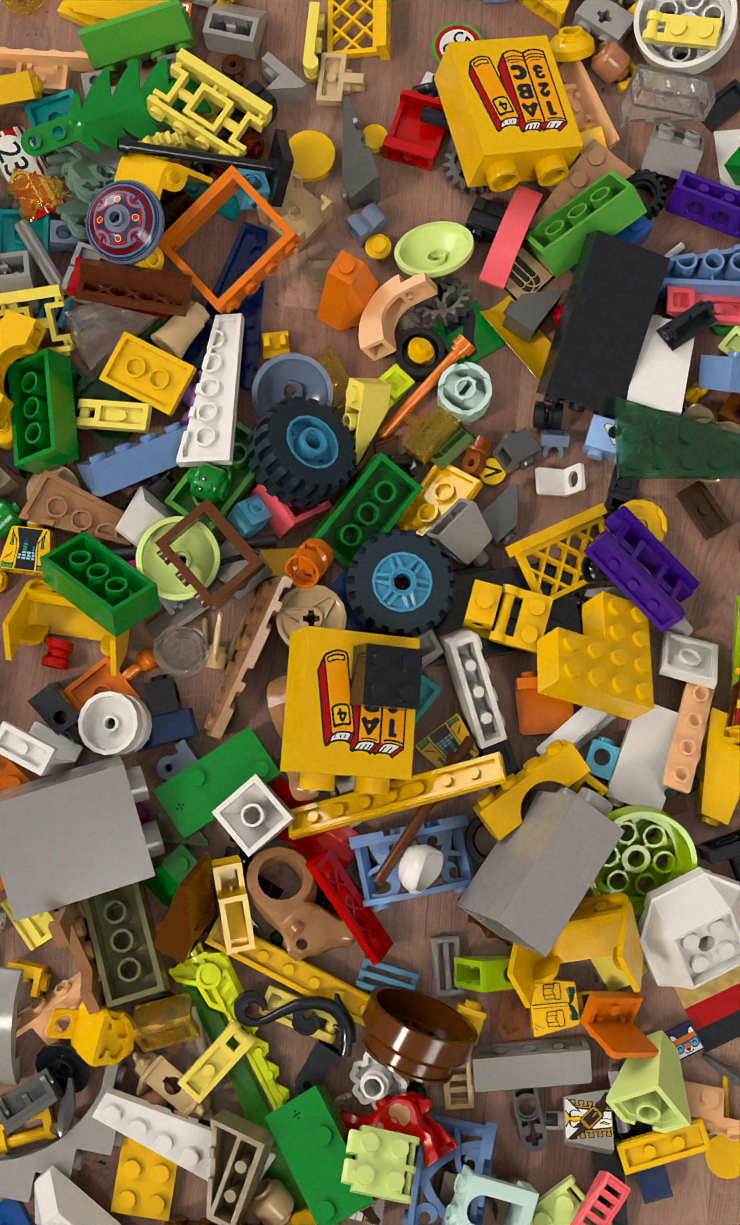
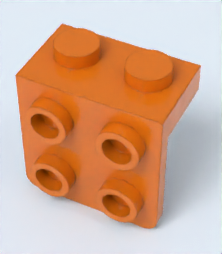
M537 671L521 673V678L514 680L518 729L521 735L554 733L574 715L573 703L538 693Z
M590 991L579 1022L586 1028L589 1035L604 1048L608 1056L614 1059L654 1058L659 1052L655 1045L634 1025L643 1000L637 992Z

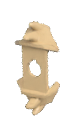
M151 1050L145 1053L140 1051L133 1052L134 1071L139 1079L136 1095H143L152 1088L176 1108L173 1114L186 1119L190 1116L198 1119V1122L201 1120L211 1121L214 1115L210 1109L212 1105L210 1094L199 1104L182 1087L180 1092L175 1095H170L165 1091L163 1080L166 1076L180 1079L184 1075L169 1062L173 1059L172 1054L169 1052L156 1053Z

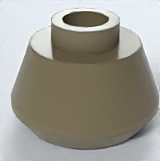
M336 258L312 259L306 265L312 282H317L318 287H324L327 272Z

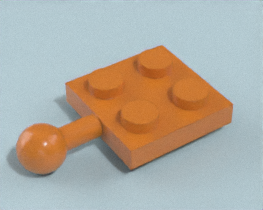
M143 649L136 655L135 663L123 672L119 670L117 676H111L110 657L106 656L64 689L63 692L79 712H81L88 699L102 692L112 691L143 700L129 681L142 670L150 671L154 669L158 663V657L153 650Z

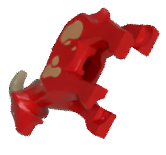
M415 1091L403 1092L394 1098L390 1094L386 1095L375 1103L378 1109L369 1116L344 1110L343 1105L347 1099L353 1097L352 1092L343 1093L332 1099L348 1132L350 1129L360 1130L362 1125L419 1137L420 1144L424 1150L423 1162L425 1168L459 1146L444 1126L435 1122L431 1117L429 1111L432 1106V1100L430 1097L425 1099Z

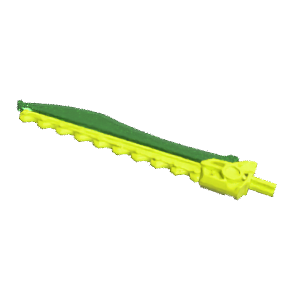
M200 941L190 954L189 959L184 964L179 963L176 967L170 968L169 974L176 982L183 983L182 994L191 1005H196L201 1023L213 1043L228 1025L222 1012L226 1014L229 1022L236 1018L233 1009L234 1003L238 995L244 992V989L229 956L220 950H212L210 948L205 950ZM240 1026L247 1034L250 1032L256 1037L255 1032L259 1029V1026ZM233 1036L227 1041V1044L233 1049L238 1046ZM256 1037V1041L245 1054L275 1111L290 1099V1089L277 1083L276 1078L280 1075L279 1066L268 1061L265 1057L269 1053V1043ZM243 1055L228 1071L229 1077L241 1104L245 1119L271 1131L265 1116L272 1111ZM274 1139L272 1147L277 1149V1153L266 1173L270 1179H278L285 1185L293 1196V1209L295 1211L308 1207Z

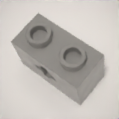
M585 0L575 12L573 26L583 27V30L594 38V42L598 46L605 41L608 43L617 42L622 46L633 30L634 15L611 0Z

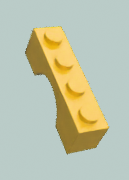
M8 309L4 317L0 319V428L3 429L14 406V403L8 398L4 389L5 373L16 359L37 352L46 331L36 319Z
M564 739L553 741L545 748L546 752L538 758L533 757L526 761L523 765L524 769L516 775L511 774L507 776V783L500 784L501 786L495 791L486 792L478 798V804L472 808L492 836L500 841L522 824V800L528 790L534 785L544 781H555L569 788L591 771L572 742Z

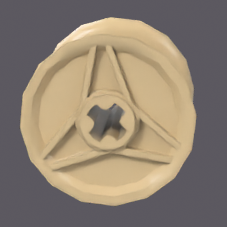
M316 584L311 588L296 587L288 592L282 599L283 604L276 615L278 633L288 650L290 632L308 627L311 618H314L316 621L313 627L345 630L347 621L344 604L338 595L329 588Z

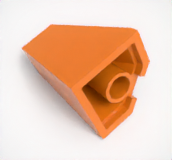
M341 250L327 272L316 317L317 320L338 332L347 331L351 327L359 326L364 309L373 294L381 287L365 262Z

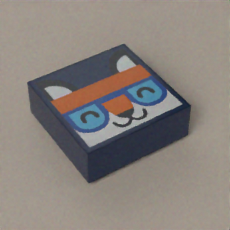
M690 1020L664 1032L678 1049L680 1061L704 1049Z

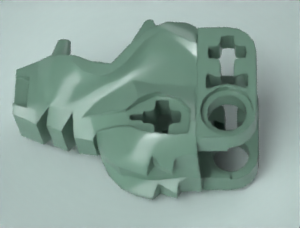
M72 145V147L65 146L55 150L54 155L46 158L47 163L53 166L45 169V175L55 176L61 193L69 199L65 204L56 207V213L61 215L60 218L67 222L70 232L75 237L89 240L86 231V217L89 206L101 189L114 182L117 169L91 162V159L75 145Z

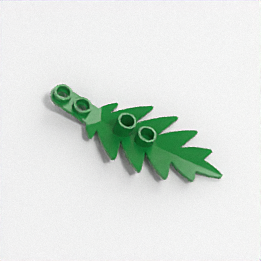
M163 57L154 66L141 89L139 61L133 59L121 76L112 98L110 71L108 68H105L91 86L83 106L80 95L75 93L71 99L67 115L26 130L21 137L23 150L30 156L38 157L79 141L89 150L100 154L101 149L94 138L117 151L118 136L123 137L127 135L124 130L143 140L147 135L152 137L155 136L156 132L161 133L152 120L172 129V126L166 122H159L149 114L146 100L149 95H153L155 88L167 95L176 83L177 79L174 78L169 84L167 58ZM189 78V82L184 89L194 95L200 84ZM177 98L171 108L182 114L178 108L184 109L187 103ZM203 98L194 112L211 113L212 109L205 98ZM57 128H62L64 131L61 137L55 136ZM33 137L38 138V145L35 147L30 146V140Z

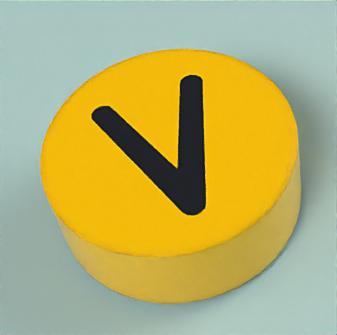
M495 458L486 459L485 469L479 475V479L484 485L495 487L504 481L506 473Z

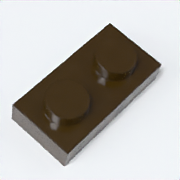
M698 480L676 494V497L706 541L731 525V522L703 482Z

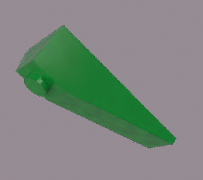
M181 844L154 870L156 876L146 879L144 883L162 904L170 907L179 884L199 861L200 857L188 844ZM218 910L210 925L209 931H211L213 925L215 924L219 916ZM251 917L253 933L256 934L261 927Z

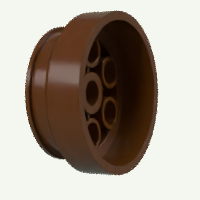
M379 986L371 991L362 1015L363 1022L368 1030L362 1040L366 1052L390 1071L425 1084L440 1085L450 1082L453 1077V1069L468 1063L478 1038L476 1028L458 1011L435 998L402 987Z

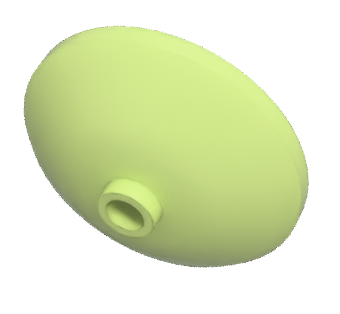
M448 221L426 223L410 230L398 241L394 250L396 264L403 272L411 276L425 272L430 279L443 277L455 272L469 260L474 251V240L471 232L458 223Z
M184 516L168 517L156 522L144 533L136 552L137 570L157 584L158 596L173 601L192 599L197 591L191 584L185 587L175 575L179 570L171 562L167 566L158 556L157 552L160 548L155 542L181 521ZM198 521L173 542L170 547L179 557H186V566L208 589L218 574L221 554L213 533Z

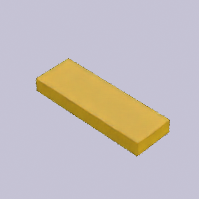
M701 1117L691 1119V1126L668 1133L651 1131L615 1142L625 1175L712 1150Z

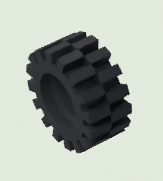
M637 169L635 174L627 179V181L634 185L635 189H644L651 194V201L643 203L647 210L644 216L651 221L653 216L657 217L663 208L668 194L666 193L667 185H662L664 182L662 176L658 180L656 179L658 173L655 171L652 175H649V169H645L643 174H641L640 169Z

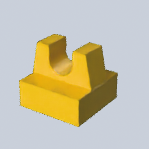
M288 331L261 333L264 362L279 354L290 352Z

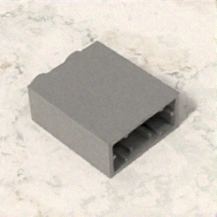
M120 755L0 791V875L14 922L156 876L151 858L165 854V849L156 820L142 825L139 820L135 803L150 799L141 766L125 770Z
M557 785L553 792L530 790L521 804L522 824L496 842L456 905L500 938L546 957L624 833L622 828L607 818L613 808L612 804L598 793L582 787L578 794L562 785Z

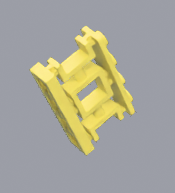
M181 48L176 55L175 64L172 63L170 66V74L177 81L167 95L155 88L153 95L147 97L149 114L159 122L164 121L172 126V129L178 132L179 135H186L194 140L195 144L204 151L209 150L217 154L245 157L247 147L240 143L239 140L249 126L261 133L263 127H266L272 119L273 106ZM189 78L200 84L194 95L184 89L189 82ZM204 97L223 109L213 125L194 113ZM177 98L187 103L182 114L171 108ZM234 107L246 114L240 124L229 118L234 111ZM222 127L233 133L228 140V144L216 137Z
M62 284L0 293V319L1 316L5 315L7 309L17 313H24L25 316L34 318L31 305L20 307L19 302L54 297L55 302L44 304L47 317L36 320L45 329H50L52 342L63 340L64 344L38 348L36 353L48 348L64 356H70V351L76 348L75 343H73V333L59 334L54 308L67 305L63 290L61 289ZM33 354L25 355V356H22V357H20V358L29 357V356H31V355H33Z

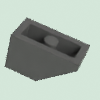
M558 289L521 294L516 302L511 300L505 308L503 314L506 317L503 327L529 344L552 314V309L558 306L563 292Z
M514 482L481 513L492 534L490 543L495 548L501 543L507 545L516 536L514 530L518 524L517 484Z

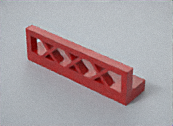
M329 849L310 858L305 863L306 867L372 965L380 963L394 943L370 907H363L362 901H364V898L332 850Z

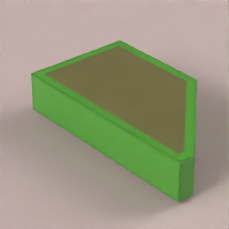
M159 813L158 828L163 842L202 846L210 845V841L201 831L188 840L184 839L170 816Z

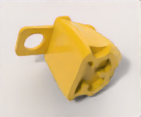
M82 1001L79 1009H54L51 1013L46 1033L49 1038L71 1039V1047L76 1050L78 1055L87 1064L93 1067L101 1065L113 1066L133 1051V1042L138 1032V1027L126 1011L117 1008H108L101 1005L100 1012L89 1015ZM63 1015L69 1016V1027L62 1032L57 1031L55 1024L58 1018Z

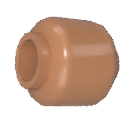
M603 42L591 56L593 59L591 63L593 71L605 83H611L615 80L620 82L629 72L627 67L630 63V56L617 42Z

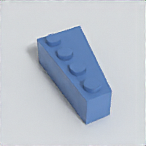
M740 244L725 250L715 248L709 249L707 253L697 255L693 252L668 257L670 262L657 300H666V288L668 286L694 288V293L701 295L740 297Z
M729 351L728 356L701 354L697 387L740 393V352Z
M180 422L170 424L164 427L165 432L157 435L155 432H150L140 436V441L133 444H130V441L115 446L114 451L106 454L105 452L94 454L88 457L89 460L77 464L88 493L102 497L178 466L176 458L183 433L187 431L188 425H181Z

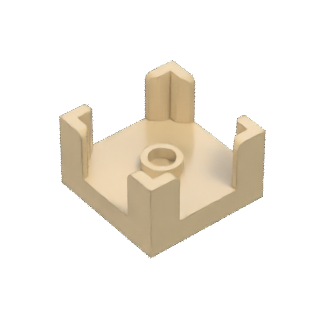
M292 169L282 208L271 207L302 240L299 246L294 249L299 253L333 217L332 201L322 194L320 201L303 187L302 177ZM257 205L260 222L281 238L284 233Z

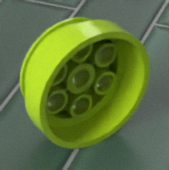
M645 805L627 806L609 813L607 818L621 827L627 824L629 828L621 836L589 887L594 896L617 892L626 894L633 906L636 920L640 919L645 909L644 902L648 892L696 869L698 866L696 849L687 831L666 812ZM657 828L653 837L646 838L648 830ZM632 851H639L635 859L628 860V856ZM667 854L666 859L662 863H656L658 856ZM621 873L618 881L610 882L612 875ZM649 876L646 884L638 885L642 877Z

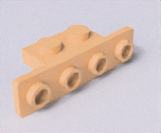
M0 47V68H16V72L35 71L36 75L40 76L42 80V94H57L68 90L70 71H95L87 53L84 51L61 52L55 49L40 51L31 48L20 50Z
M581 60L563 62L559 67V71L566 83L564 88L578 129L588 125H594V128L601 126L607 149L610 151L620 138Z
M686 682L661 782L663 786L686 794L691 791L696 766L701 758L700 749L707 732V720L715 688L711 689Z
M97 966L98 982H99V981H101V978H100V974H99V970H98V966ZM80 971L70 979L61 981L51 992L36 998L30 1006L17 1013L16 1038L30 1028H33L47 1045L59 1040L58 1038H49L46 1032L50 1016L56 1008L79 1009L83 1001L80 996ZM63 1015L58 1018L55 1024L57 1031L62 1032L69 1027V1016Z
M684 1081L691 1119L701 1117L708 1135L718 1134L726 1136L731 1141H740V1120L724 1117V1088Z

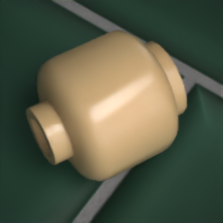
M266 1178L258 1183L250 1207L263 1225H284L291 1218L294 1199L280 1180Z

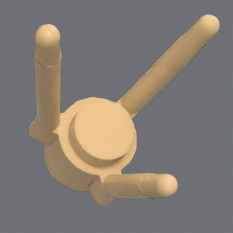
M218 612L213 645L210 646L208 619L206 617L202 619L203 652L201 659L204 660L203 667L225 670L226 664L233 658L235 641L239 634H243L247 625L243 623L245 615L227 653H225V647H219L223 613Z

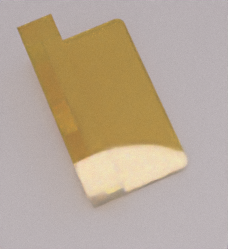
M329 344L326 346L327 353L315 359L325 368L330 376L333 386L331 410L334 411L346 405V390L349 377L332 345Z
M188 992L134 1007L133 1038L144 1053L200 1038V1027L192 1016L191 996Z

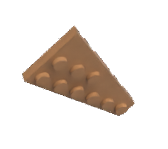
M281 575L265 579L257 585L253 598H256L253 609L249 608L243 623L247 624L243 635H238L234 644V649L237 650L233 661H228L224 671V675L227 676L223 687L219 686L215 694L214 702H217L214 712H210L205 720L204 728L207 729L205 735L221 740L235 709V703L232 700L243 692L246 685L244 674L249 668H254L271 630L272 624L268 621L270 617L273 618L280 611L283 601H281L282 597H280L284 586L290 589L294 579Z

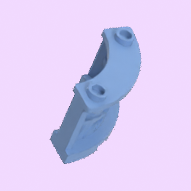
M467 814L424 822L414 836L418 845L427 844L428 837L434 836L436 838L434 845H441L438 851L443 853L444 856L442 870L439 875L445 883L435 886L430 885L421 894H410L409 891L398 893L401 882L396 866L386 880L391 886L388 892L376 894L375 884L372 880L373 874L378 872L389 855L390 845L396 844L407 826L350 837V847L355 849L365 899L362 901L363 907L374 905L376 911L391 908V902L451 889H453L454 894L465 892L475 876L471 856L465 844L466 832L464 826L469 825ZM451 839H452V843H453L454 850H450V847H451ZM367 846L379 864L371 868ZM448 856L456 857L457 866L452 862H446ZM458 867L460 877H450V868Z
M429 1111L435 1122L444 1126L448 1132L455 1133V1140L459 1146L425 1168L423 1162L424 1150L421 1144L419 1145L415 1165L416 1174L413 1177L411 1190L412 1204H409V1210L405 1209L402 1225H425L419 1223L422 1212L429 1213L431 1219L428 1224L435 1222L438 1216L443 1219L442 1225H445L446 1207L436 1194L430 1180L431 1177L444 1164L454 1158L456 1169L461 1174L463 1169L461 1155L465 1154V1163L468 1160L475 1162L474 1173L490 1177L496 1147L498 1123L486 1121L485 1125L435 1115L434 1111ZM461 1134L482 1140L461 1143ZM421 1189L428 1202L420 1203ZM485 1195L475 1197L468 1205V1220L475 1225H484L487 1201Z

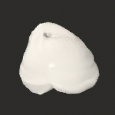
M427 844L409 845L398 866V877L410 894L423 893L436 880L442 870L444 862L443 853Z

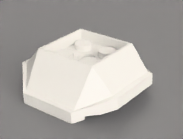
M698 867L647 893L644 902L645 909L639 919L637 928L643 956L653 980L658 986L682 987L693 990L740 966V882Z

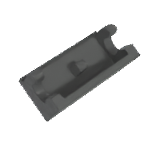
M49 1067L0 1099V1122L7 1135L64 1096V1091Z

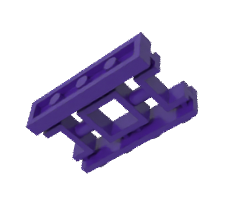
M623 505L604 521V525L613 535L605 529L593 539V542L586 547L584 553L661 632H664L682 620L685 615L684 609L675 598L680 603L692 596L693 590L698 588L699 582L642 522ZM636 558L650 571L651 575H650V574L648 573V571L636 560Z

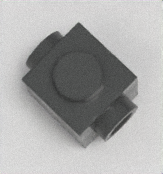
M525 427L518 432L511 430L500 439L501 442L492 451V455L505 473L509 474L520 467L522 470H525L535 463L534 457L541 450V447Z

